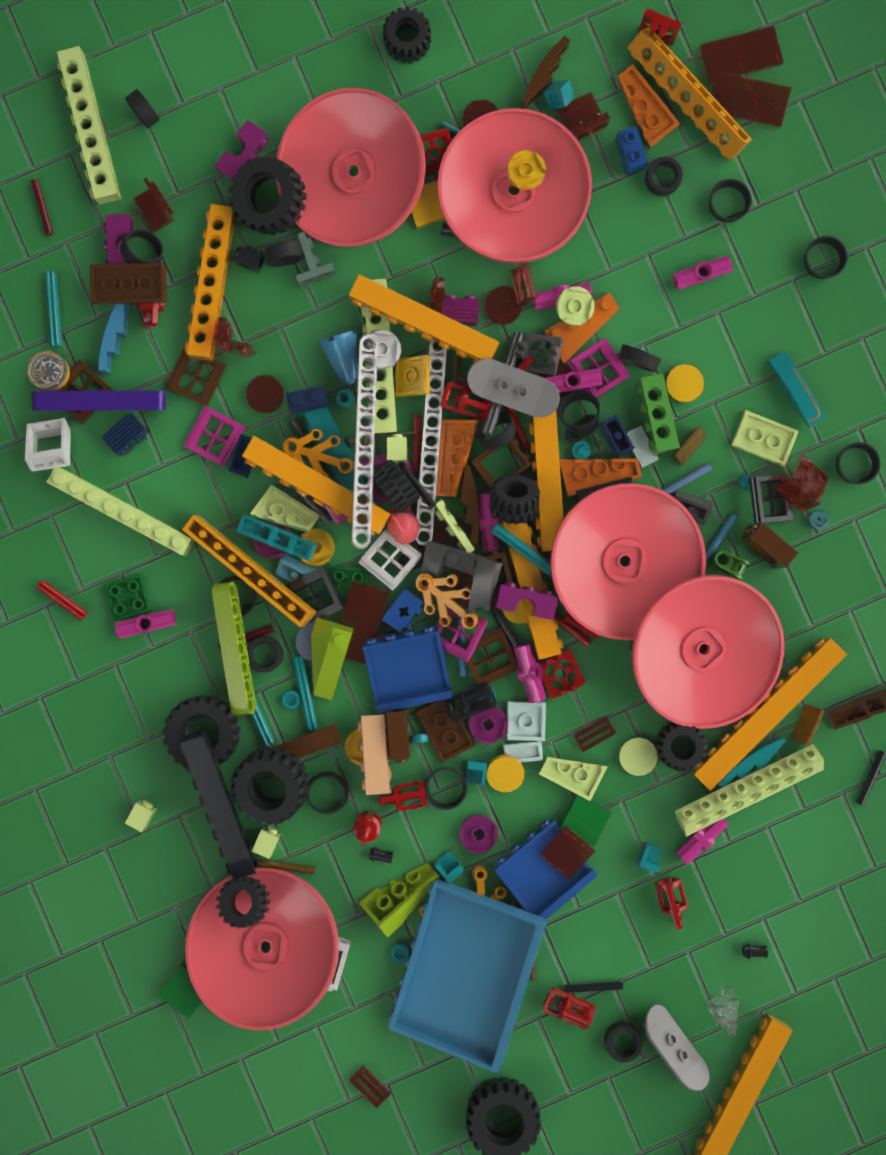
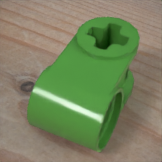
M716 551L710 558L711 564L738 580L743 579L742 574L746 566L750 565V562L727 551ZM720 554H722L725 558V561L722 565H720L717 560Z

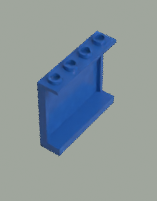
M426 626L421 631L407 630L402 635L388 634L383 639L369 638L362 643L377 713L453 698L438 627Z
M553 819L543 821L539 825V830L535 833L532 831L526 835L525 841L522 844L514 845L509 850L511 853L506 857L501 856L494 862L495 866L492 868L526 912L545 919L549 918L598 876L583 860L556 825V820Z

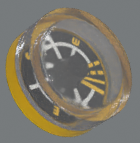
M41 351L29 361L27 375L31 383L41 390L58 391L67 383L70 376V368L66 360L55 352Z

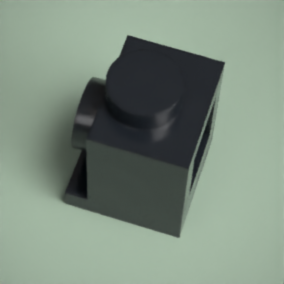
M240 246L237 247L234 258L239 266L259 273L266 255L262 250L257 253L258 250L253 247L247 246L245 248Z

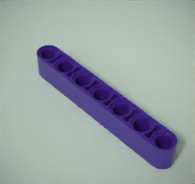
M31 391L32 411L167 410L166 391Z

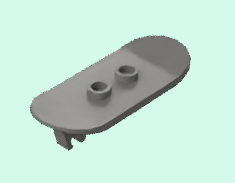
M486 358L478 360L468 371L467 381L469 388L474 394L487 400L539 418L551 415L559 405L560 395L555 384L532 373Z
M653 1005L649 1008L646 1020L641 1025L643 1028L645 1027L649 1041L684 1087L692 1091L703 1090L709 1081V1071L706 1063L667 1009L662 1005Z

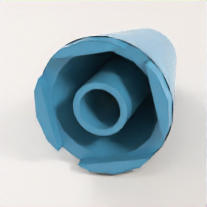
M356 330L319 340V344L340 382H345V385L356 383V378H358Z

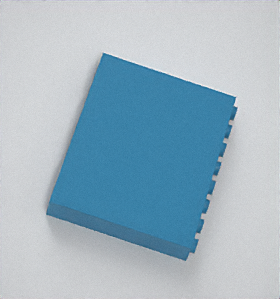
M438 879L431 883L428 890L430 897L424 903L422 909L424 913L423 920L420 919L416 928L419 931L418 936L412 941L411 949H413V952L406 960L405 967H407V971L401 977L399 985L402 987L394 999L396 1006L388 1018L390 1022L389 1030L498 1074L507 1051L548 919Z

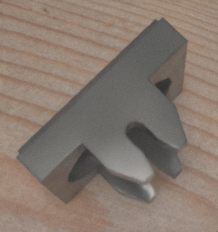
M526 333L525 340L519 342L521 351H517L518 358L520 359L519 365L529 355L534 357L537 362L535 367L529 365L525 370L526 372L556 376L564 339L561 337ZM541 341L540 348L535 351L529 350L533 343ZM547 342H549L552 345V353H549L546 349ZM541 350L546 351L545 359L538 360L537 353ZM549 359L550 364L542 368L543 363Z

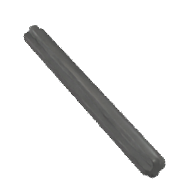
M514 332L504 364L515 367L518 358L517 351H520L519 342L524 339L523 333ZM491 402L482 430L484 435H493L502 407L501 404Z

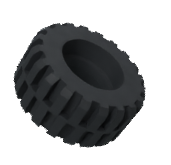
M257 156L254 157V161L247 160L244 163L246 166H240L237 169V176L233 175L231 180L233 181V186H229V193L232 194V197H229V202L234 206L232 207L234 215L238 216L237 219L246 227L262 234L276 235V232L280 234L286 232L285 228L291 229L295 226L293 222L295 220L299 221L302 217L299 215L301 210H305L306 205L303 204V200L307 199V194L303 192L305 184L301 181V176L298 172L294 171V168L278 158ZM273 178L277 179L281 187L279 203L270 212L262 214L255 205L256 191L264 181Z
M202 695L184 700L170 711V716L165 720L166 727L163 728V734H165L163 742L164 745L168 746L169 750H167L169 756L173 755L175 758L173 761L177 764H183V768H186L187 759L185 755L180 753L179 744L182 736L185 735L187 722L197 715L209 716L216 722L219 728V740L212 748L218 764L221 765L229 759L236 750V745L240 740L238 736L241 731L237 723L239 721L238 717L232 714L231 708L225 705L226 702L217 700L213 696L207 697Z
M270 746L257 749L249 754L235 770L236 772L232 777L231 792L235 793L233 800L235 803L238 802L239 806L237 808L240 812L244 811L247 818L251 819L252 817L259 824L262 821L266 825H272L274 821L276 824H280L284 820L292 818L304 803L309 791V784L307 783L309 775L304 773L306 767L303 763L300 765L298 762L299 758L296 755L294 757L290 755L291 751L287 749L281 751V747L277 746L272 750ZM269 771L278 775L285 784L286 796L282 799H271L264 796L256 786V773Z
M502 1077L501 1081L493 1078L490 1079L491 1083L489 1084L486 1082L480 1084L481 1089L476 1088L472 1093L473 1097L469 1098L468 1108L466 1109L468 1136L470 1141L474 1142V1147L478 1151L482 1149V1155H521L523 1151L524 1153L531 1150L530 1144L535 1145L537 1141L536 1135L540 1134L541 1129L539 1108L533 1093L528 1092L526 1085L521 1084L520 1086L518 1080L512 1079V1082H510L507 1077ZM502 1104L513 1106L521 1113V1121L518 1126L505 1133L493 1131L485 1124L487 1112L493 1107Z

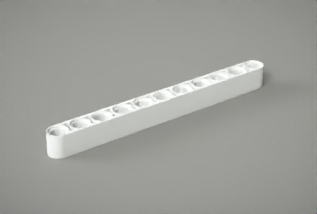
M373 335L363 336L359 345L352 544L357 549L366 548L371 537L378 346L377 340ZM369 342L373 345V348L366 349L363 344ZM365 361H369L373 366L367 369L362 364ZM368 380L372 383V386L365 388L362 382ZM367 399L371 402V406L364 407L361 401ZM368 419L371 424L365 427L361 425L360 421ZM361 438H367L369 439L370 444L368 446H363L360 444L359 440ZM359 458H368L369 464L361 465ZM364 476L368 479L369 483L361 485L358 482V478ZM365 496L368 502L365 505H361L358 503L357 498ZM364 515L367 518V523L359 524L356 520L357 516ZM364 535L367 540L366 543H357L356 536Z
M432 339L429 347L430 383L437 380L441 383V386L438 389H433L430 386V394L426 395L419 482L435 502L442 420L441 398L444 392L447 350L443 348L440 351H436L433 345L439 342ZM434 362H440L442 368L439 370L433 369L432 364ZM430 400H438L439 406L431 408L429 406ZM435 418L438 424L435 427H430L427 421ZM434 437L437 441L436 444L428 446L426 444L427 438ZM427 456L434 457L435 463L433 465L425 464L424 460ZM431 475L434 478L433 483L430 485L423 482L424 476ZM419 495L420 499H418L416 518L419 523L418 536L421 532H427L430 536L428 541H432L435 507L430 509L427 504L422 502ZM421 514H430L431 520L428 523L421 522ZM417 536V543L419 545L426 546L427 542H421Z

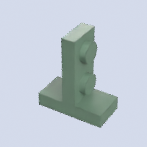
M305 232L297 234L310 271L296 275L299 286L303 287L336 275L332 263L318 267L320 266L317 255L313 256L311 249L314 248L311 238H306Z

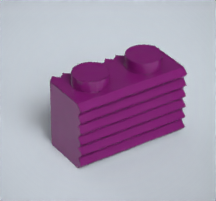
M446 295L445 298H441L440 314L463 325L478 326L479 300H476L474 296H464V299H456L455 295Z

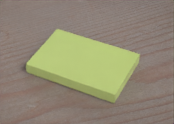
M744 410L730 446L784 467L799 431Z

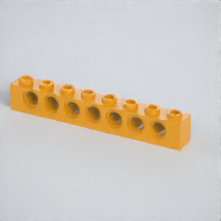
M650 27L641 30L627 47L632 57L640 61L644 70L656 79L657 84L669 93L671 100L677 102L682 107L683 113L692 118L695 126L703 130L708 140L720 149V153L725 158L731 160L736 157L752 140L750 136L666 44L658 38L656 33L650 34ZM648 49L651 50L652 57L649 56ZM661 63L664 64L665 71L661 69ZM674 77L677 79L678 85L674 83ZM686 91H688V92L690 93V95H691V98H690V99L687 98V96H686ZM699 105L703 107V113L700 112ZM712 119L716 121V127L712 125ZM725 133L728 134V136H729V141H727V140L725 139V137H724V134H725Z
M211 204L210 210L206 212L208 225L207 229L205 228L203 231L205 243L204 247H201L200 250L202 262L201 266L197 268L199 281L198 285L196 284L194 287L196 299L195 303H192L191 306L193 318L192 322L188 324L190 337L189 341L185 343V352L192 359L212 361L214 358L236 215H234L232 207ZM217 224H223L222 229L215 230ZM215 242L220 243V246L217 249L212 248V245ZM211 261H217L215 267H209ZM208 280H214L212 286H206ZM211 298L210 304L203 305L204 299ZM202 317H208V321L205 324H200ZM205 335V340L198 343V336Z

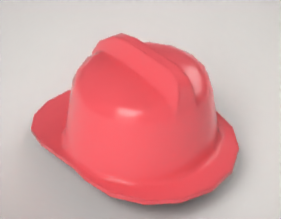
M392 506L388 511L390 516L386 522L389 532L400 544L413 542L419 533V523L412 509L408 507L404 511L399 512Z

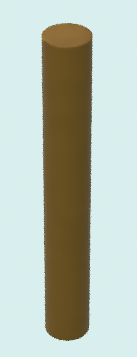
M258 860V867L274 868L307 874H315L316 871L314 866Z

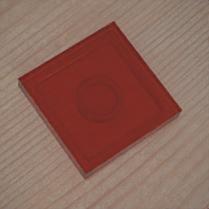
M564 825L542 850L540 855L570 880L595 852V849L568 826Z

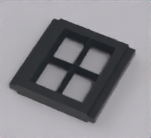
M788 474L749 478L754 524L794 520ZM773 482H778L780 496H773ZM761 483H767L768 497L762 498ZM775 500H781L782 514L776 515ZM764 501H769L771 513L769 516H764Z
M325 566L285 585L294 594H296V591L308 586L312 596L303 601L307 603L314 599L318 609L315 610L317 613L307 625L314 623L317 617L322 619L344 609L342 600ZM323 579L327 589L315 594L311 584ZM329 592L333 602L321 607L317 597Z

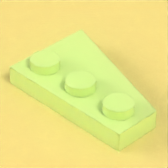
M273 485L268 488L250 513V517L308 533L320 516Z
M443 500L439 501L435 507L437 509L435 514L440 521L444 520L448 525L446 530L450 536L457 538L459 541L457 543L458 548L469 553L475 550L462 529L457 526L455 518L446 510Z
M547 756L538 774L590 801L607 766Z

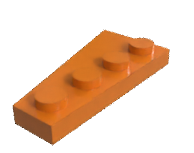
M633 64L618 75L619 85L650 149L675 130L680 123Z
M610 292L594 301L592 317L585 323L569 325L560 321L544 331V334L547 336L564 339L560 355L563 365L620 309Z
M441 420L436 496H457L479 421Z
M638 458L559 460L568 497L576 495V491L628 477H632V480L642 478Z

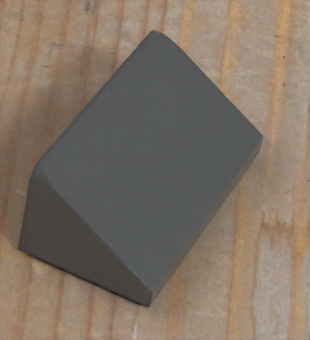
M676 490L674 498L689 511L695 521L705 524L712 510V502Z

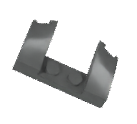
M427 541L421 574L427 573L433 578H442L445 566L474 575L468 613H475V608L484 607L485 611L489 610L502 563L436 541ZM423 580L424 584L428 585V582ZM431 593L432 600H436L437 598Z

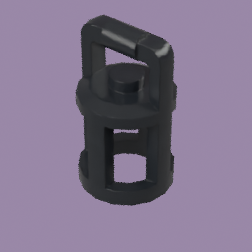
M488 682L466 691H461L458 694L452 695L453 698L445 700L448 715L453 722L497 707L494 693ZM484 696L487 697L474 703L471 702ZM460 699L459 706L465 713L456 716L452 701Z

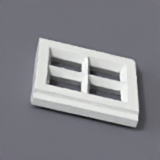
M387 528L358 563L393 591L417 564L422 554L409 544L398 543ZM386 540L397 548L391 556L380 549ZM377 551L388 559L382 567L371 560ZM399 551L410 558L404 567L393 559ZM390 562L401 570L395 578L384 570Z

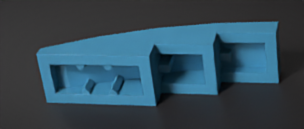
M116 304L111 312L100 349L98 371L103 374H111V355H119L120 337H127L129 304Z

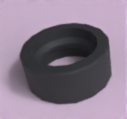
M135 89L125 97L128 105L147 129L160 120L155 110L138 89Z
M658 157L651 162L646 171L645 183L647 188L655 195L669 196L677 190L682 181V167L679 162L671 157ZM659 166H666L673 170L675 179L672 185L668 187L657 185L653 180L654 170Z
M295 240L277 242L269 245L264 250L267 264L271 267L288 266L303 259L300 243Z
M262 636L255 638L247 647L250 667L257 672L266 673L273 671L282 662V646L272 637ZM261 643H268L275 649V660L270 665L263 666L254 660V649Z
M625 1021L616 1022L606 1030L604 1044L608 1054L614 1060L630 1062L640 1054L642 1039L637 1028L631 1023ZM620 1031H628L634 1037V1046L627 1052H617L612 1046L613 1036Z

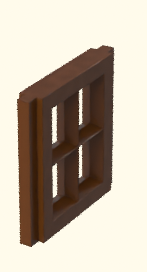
M184 346L166 384V388L208 406L226 368V364L215 359L212 361L200 360L201 362L194 374L186 370L191 358L185 352ZM204 362L214 367L208 379L199 376ZM184 373L193 377L188 390L178 386ZM197 379L206 383L201 396L191 392Z
M79 359L70 369L67 383L58 391H65L70 385L77 391H85L93 381L101 388L99 391L114 390ZM84 372L90 380L80 389L74 381ZM95 410L68 412L84 424Z
M501 627L481 636L474 650L476 651L483 647L487 657L475 663L471 657L466 662L477 686L486 682L490 684L517 671L519 667ZM499 640L503 650L490 655L486 646ZM468 642V643H466V644H464V645H462V646H460V647H462V648H464V649H467V647H468V645H469L470 642ZM505 653L509 663L496 668L492 659ZM489 660L493 670L480 676L476 666Z

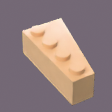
M386 715L361 716V720L358 721L359 732H362L363 740L359 741L360 752L364 754V759L361 760V771H365V779H362V790L366 791V795L392 793L393 785L389 786L392 774L390 765H388L390 751L389 746H387L388 730Z

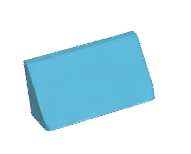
M285 554L280 559L275 574L293 582L318 569Z

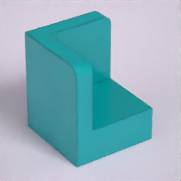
M570 79L553 82L544 91L549 110L564 108L574 99Z
M467 760V783L485 786L487 761Z
M644 842L636 862L637 865L657 874L660 867L657 863L662 849Z
M449 850L434 862L435 868L448 883H451L464 871V867Z

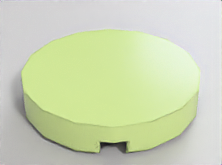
M570 287L563 290L556 301L558 317L569 325L585 323L592 317L594 312L593 297L582 287Z
M640 737L630 738L621 746L619 762L629 774L635 776L646 775L656 766L658 759L657 750L647 739Z

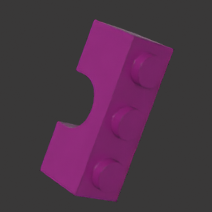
M248 119L237 133L239 142L245 145L243 153L235 156L225 151L214 166L217 172L229 181L232 180L233 175L237 176V169L240 166H246L244 163L249 159L254 161V157H257L259 152L263 151L268 145L267 133Z
M129 214L106 215L103 227L104 232L107 233L104 247L105 251L108 252V259L105 260V264L126 263L120 252V244L128 233L134 230L133 218Z
M504 582V585L498 586L494 608L515 612L517 603L521 599H528L533 605L532 616L554 620L558 597L553 596L554 592L542 590L541 594L534 592L535 588L523 586V589L515 588L516 584Z

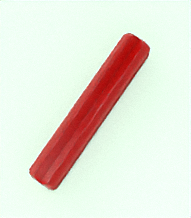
M41 580L36 588L79 620H83L86 617V610L46 581Z

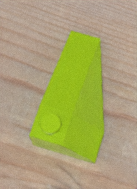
M318 617L311 634L313 695L332 701L354 628Z
M426 863L406 873L405 877L397 881L394 879L389 882V885L381 889L378 887L372 890L359 902V905L388 938L405 922L428 892L431 883H434L439 875Z

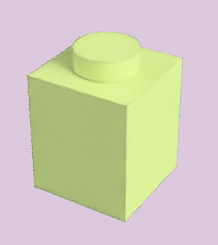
M393 434L391 437H387V462L393 460L396 463H407V438L403 437L402 434Z
M140 800L134 805L125 824L142 833L147 829L157 809L153 807L151 802Z
M263 827L252 852L270 859L281 834L277 833L278 830L273 827Z

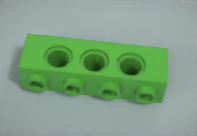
M662 373L642 377L636 384V393L638 396L640 395L642 402L640 403V411L645 415L644 429L646 433H649V450L653 451L654 455L675 452L680 446L664 375ZM648 393H654L656 400L649 399ZM652 412H659L661 418L655 419L652 415ZM658 429L664 432V438H660L657 435L656 431Z

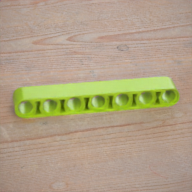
M234 582L215 584L212 587V597L231 712L234 716L254 714L256 702L237 586Z

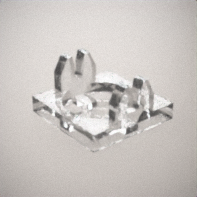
M723 986L722 996L708 998L710 1003L717 1004V1006H708L707 1009L713 1014L720 1015L714 1017V1020L720 1024L728 1037H735L739 998L730 986Z

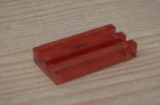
M522 263V266L519 265L516 267L517 269L511 270L516 297L520 306H524L537 298L529 263Z
M604 717L573 736L582 752H585L615 735L616 732L608 718ZM606 722L607 725L580 740V736ZM605 730H610V732L594 740L593 742L587 744L586 746L582 744L588 741L589 739L597 736L598 734L604 732Z
M364 1065L350 1078V1082L376 1108L391 1094ZM364 1073L384 1095H382L362 1074ZM358 1078L379 1098L378 1101L359 1083Z

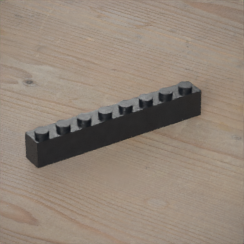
M202 729L182 736L179 750L187 759L186 768L189 773L192 772L194 777L192 779L195 790H199L200 804L206 808V819L209 824L212 823L213 837L215 841H219V852L221 857L226 859L227 863L225 865L228 874H231L233 878L255 874L257 863L206 730Z

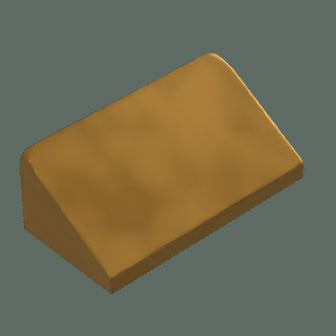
M700 426L692 431L672 456L681 466L689 460L706 439V435Z
M806 704L791 739L809 746L824 714V710Z

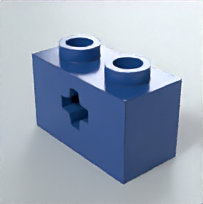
M637 126L618 131L615 141L626 176L645 170L648 162Z
M404 589L382 620L399 633L402 630L407 631L412 625L411 618L414 615L418 617L424 609L421 606L424 602L407 589ZM407 606L409 608L407 611L409 616L404 615L401 617L399 609Z

